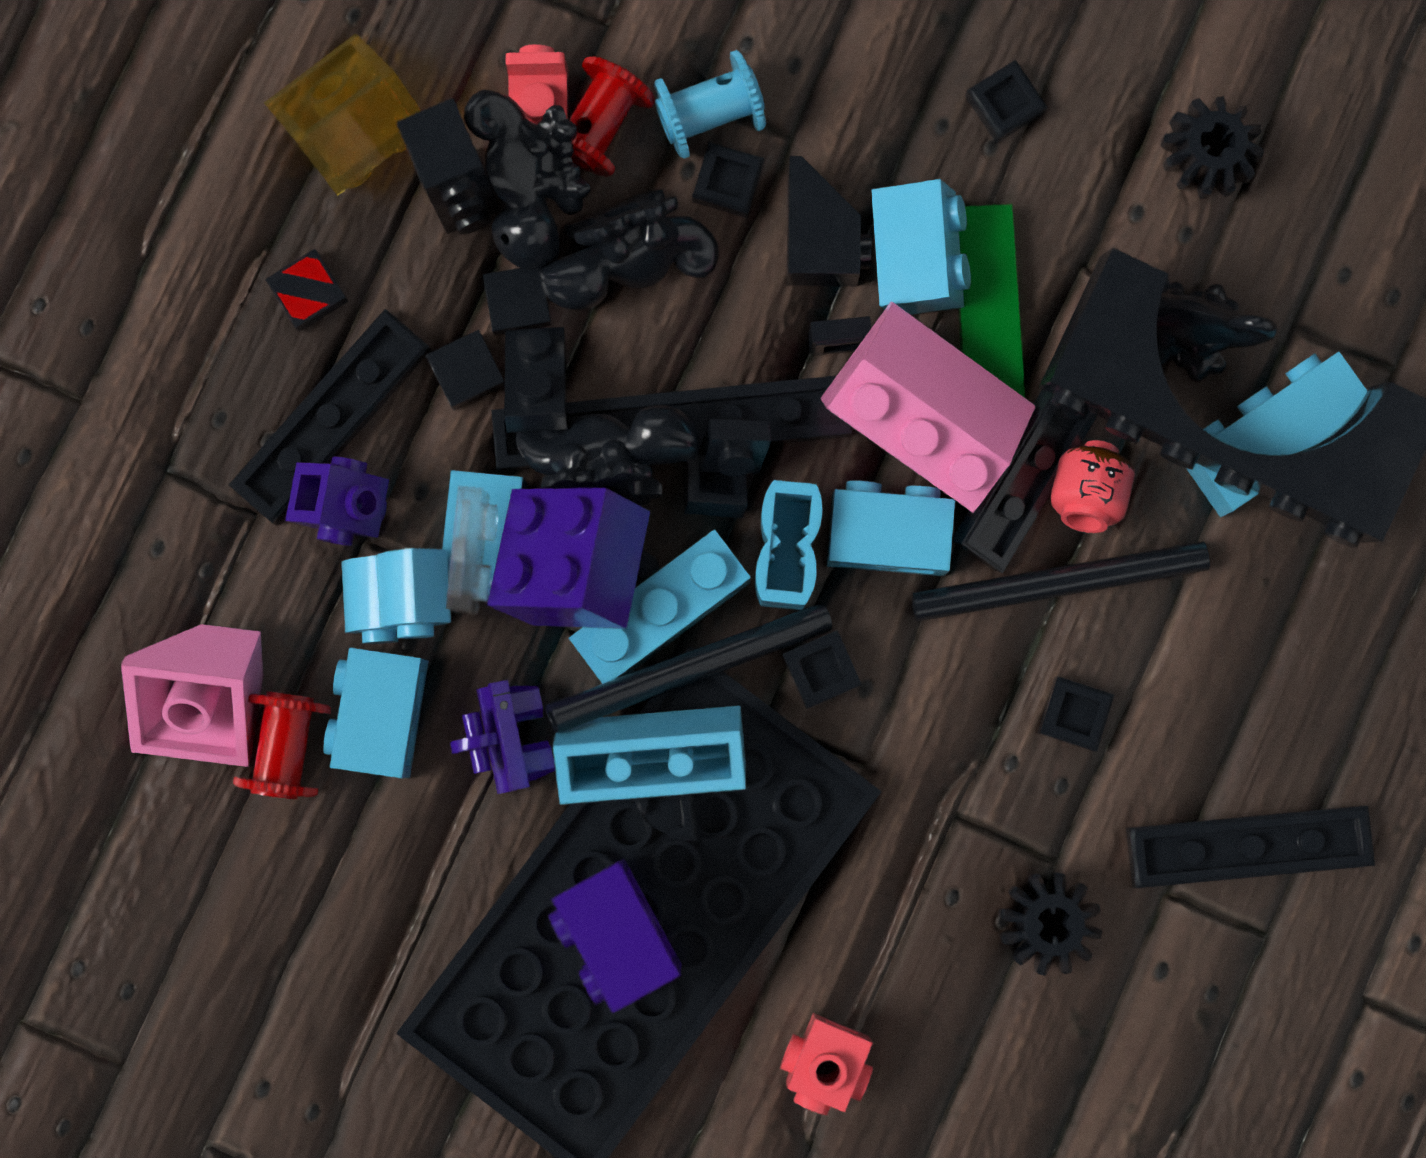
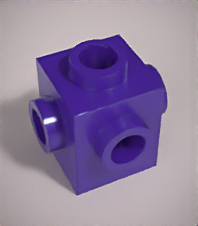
M332 457L331 464L297 462L285 521L318 529L317 540L333 544L352 546L354 536L378 538L381 522L387 509L386 494L389 479L367 474V463L349 458Z

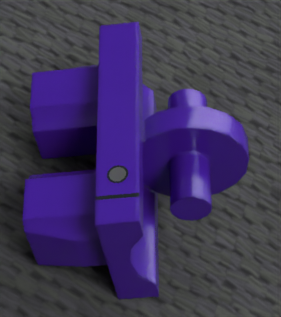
M504 680L476 689L481 716L480 712L462 715L466 738L450 742L452 754L470 752L474 774L491 771L492 765L497 794L530 787L529 781L554 772L555 764L548 740L521 746L517 723L543 717V706L539 688L537 686L509 687L508 680Z

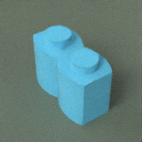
M773 480L766 492L761 513V534L765 545L760 552L755 573V591L760 606L803 610L813 592L817 568L815 554L811 546L817 536L822 520V499L816 484Z
M401 549L379 553L375 556L358 557L342 561L345 633H362V644H385L398 642V639L434 637V626L451 623L447 549Z

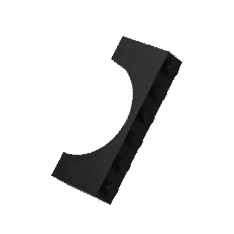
M1114 247L1101 255L1039 385V388L1053 394L1050 403L1076 416L1083 417L1086 410L1108 420L1105 426L1107 431L1127 441L1139 443L1141 437L1162 446L1159 454L1161 457L1187 469H1194L1196 463L1216 472L1217 475L1214 481L1230 491L1248 496L1250 490H1254L1272 499L1269 508L1284 517L1303 522L1305 516H1308L1326 525L1323 534L1343 545L1358 548L1360 542H1383L1426 450V398L1391 381L1371 386L1354 413L1341 427L1316 445L1290 455L1256 454L1225 444L1199 427L1187 415L1169 388L1162 370L1157 346V315L1162 291L1169 274Z

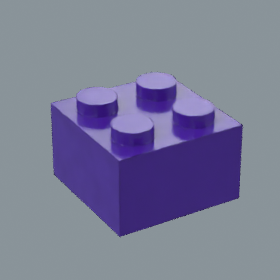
M607 488L512 489L487 606L533 626L627 629L650 511Z
M625 858L551 899L557 909L549 915L551 924L566 949L576 944L586 963L583 965V969L579 971V974L596 1005L606 1000L613 1013L680 976L682 964Z

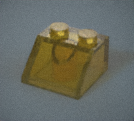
M356 33L264 102L272 115L337 196L347 188H354L364 183L372 174L373 169L393 153L407 150L396 121L421 111L394 70Z

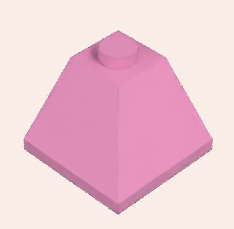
M200 624L124 657L121 668L131 752L249 767L252 759L259 704L248 702V696L250 694L261 695L263 681L260 631Z

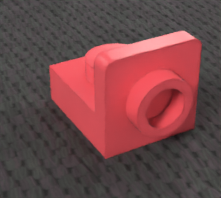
M526 45L519 49V53H506L508 95L525 111L528 119L538 124L549 107L559 105L562 106L566 118L569 120L568 67L565 53L554 52V48L546 45Z

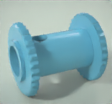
M737 50L730 52L733 71L672 94L669 93L662 78L655 80L654 90L657 98L655 104L659 118L670 144L674 145L681 158L690 157L686 138L749 115L757 131L765 128V105L762 93L752 68L747 64L741 52Z

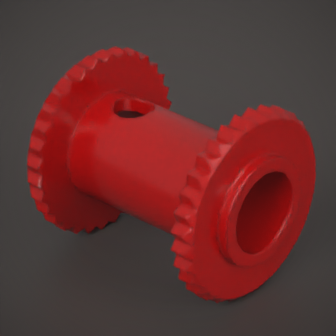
M590 56L586 57L581 65L593 80L569 119L577 128V135L572 141L574 152L571 158L579 168L599 176L608 177L612 176L616 169L613 163L610 162L611 160L604 155L632 106L637 105L645 109L652 108L655 103V97L649 87L627 69L606 59Z
M269 691L266 692V695L250 694L248 702L264 705L253 778L234 777L233 784L236 787L251 789L250 793L263 796L298 800L299 796L315 797L318 795V788L300 785L312 712L330 714L331 707L327 704L314 703V698Z

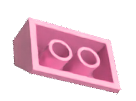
M892 301L821 397L828 410L972 513L975 512L1010 465L1036 407Z

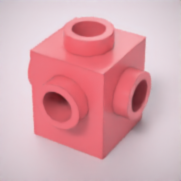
M813 1013L803 1038L795 1034L792 1035L780 1065V1069L789 1072L786 1078L787 1089L797 1092L793 1101L806 1109L822 1115H828L830 1107L845 1112L851 1098L860 1102L873 1071L872 1066L865 1064L873 1043L870 1037ZM824 1061L836 1063L835 1069L829 1074L818 1073L816 1071L818 1065Z

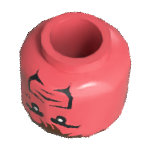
M1092 440L1086 442L1084 446L1071 448L1059 459L1051 492V505L1061 515V521L1068 527L1085 533L1104 532L1108 526L1117 524L1126 516L1134 483L1135 470L1128 459L1120 455L1119 449L1111 443Z

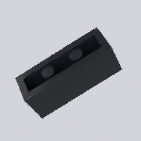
M454 98L396 121L424 190L446 233L449 234L458 230L459 234L464 235L487 226L492 221L490 216L501 211Z

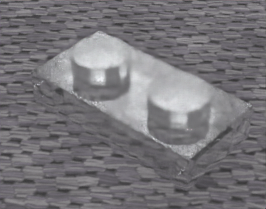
M458 486L446 609L453 613L478 615L479 601L488 602L491 589L492 566L483 565L485 540L494 541L496 537L498 505L489 504L490 495L480 487Z

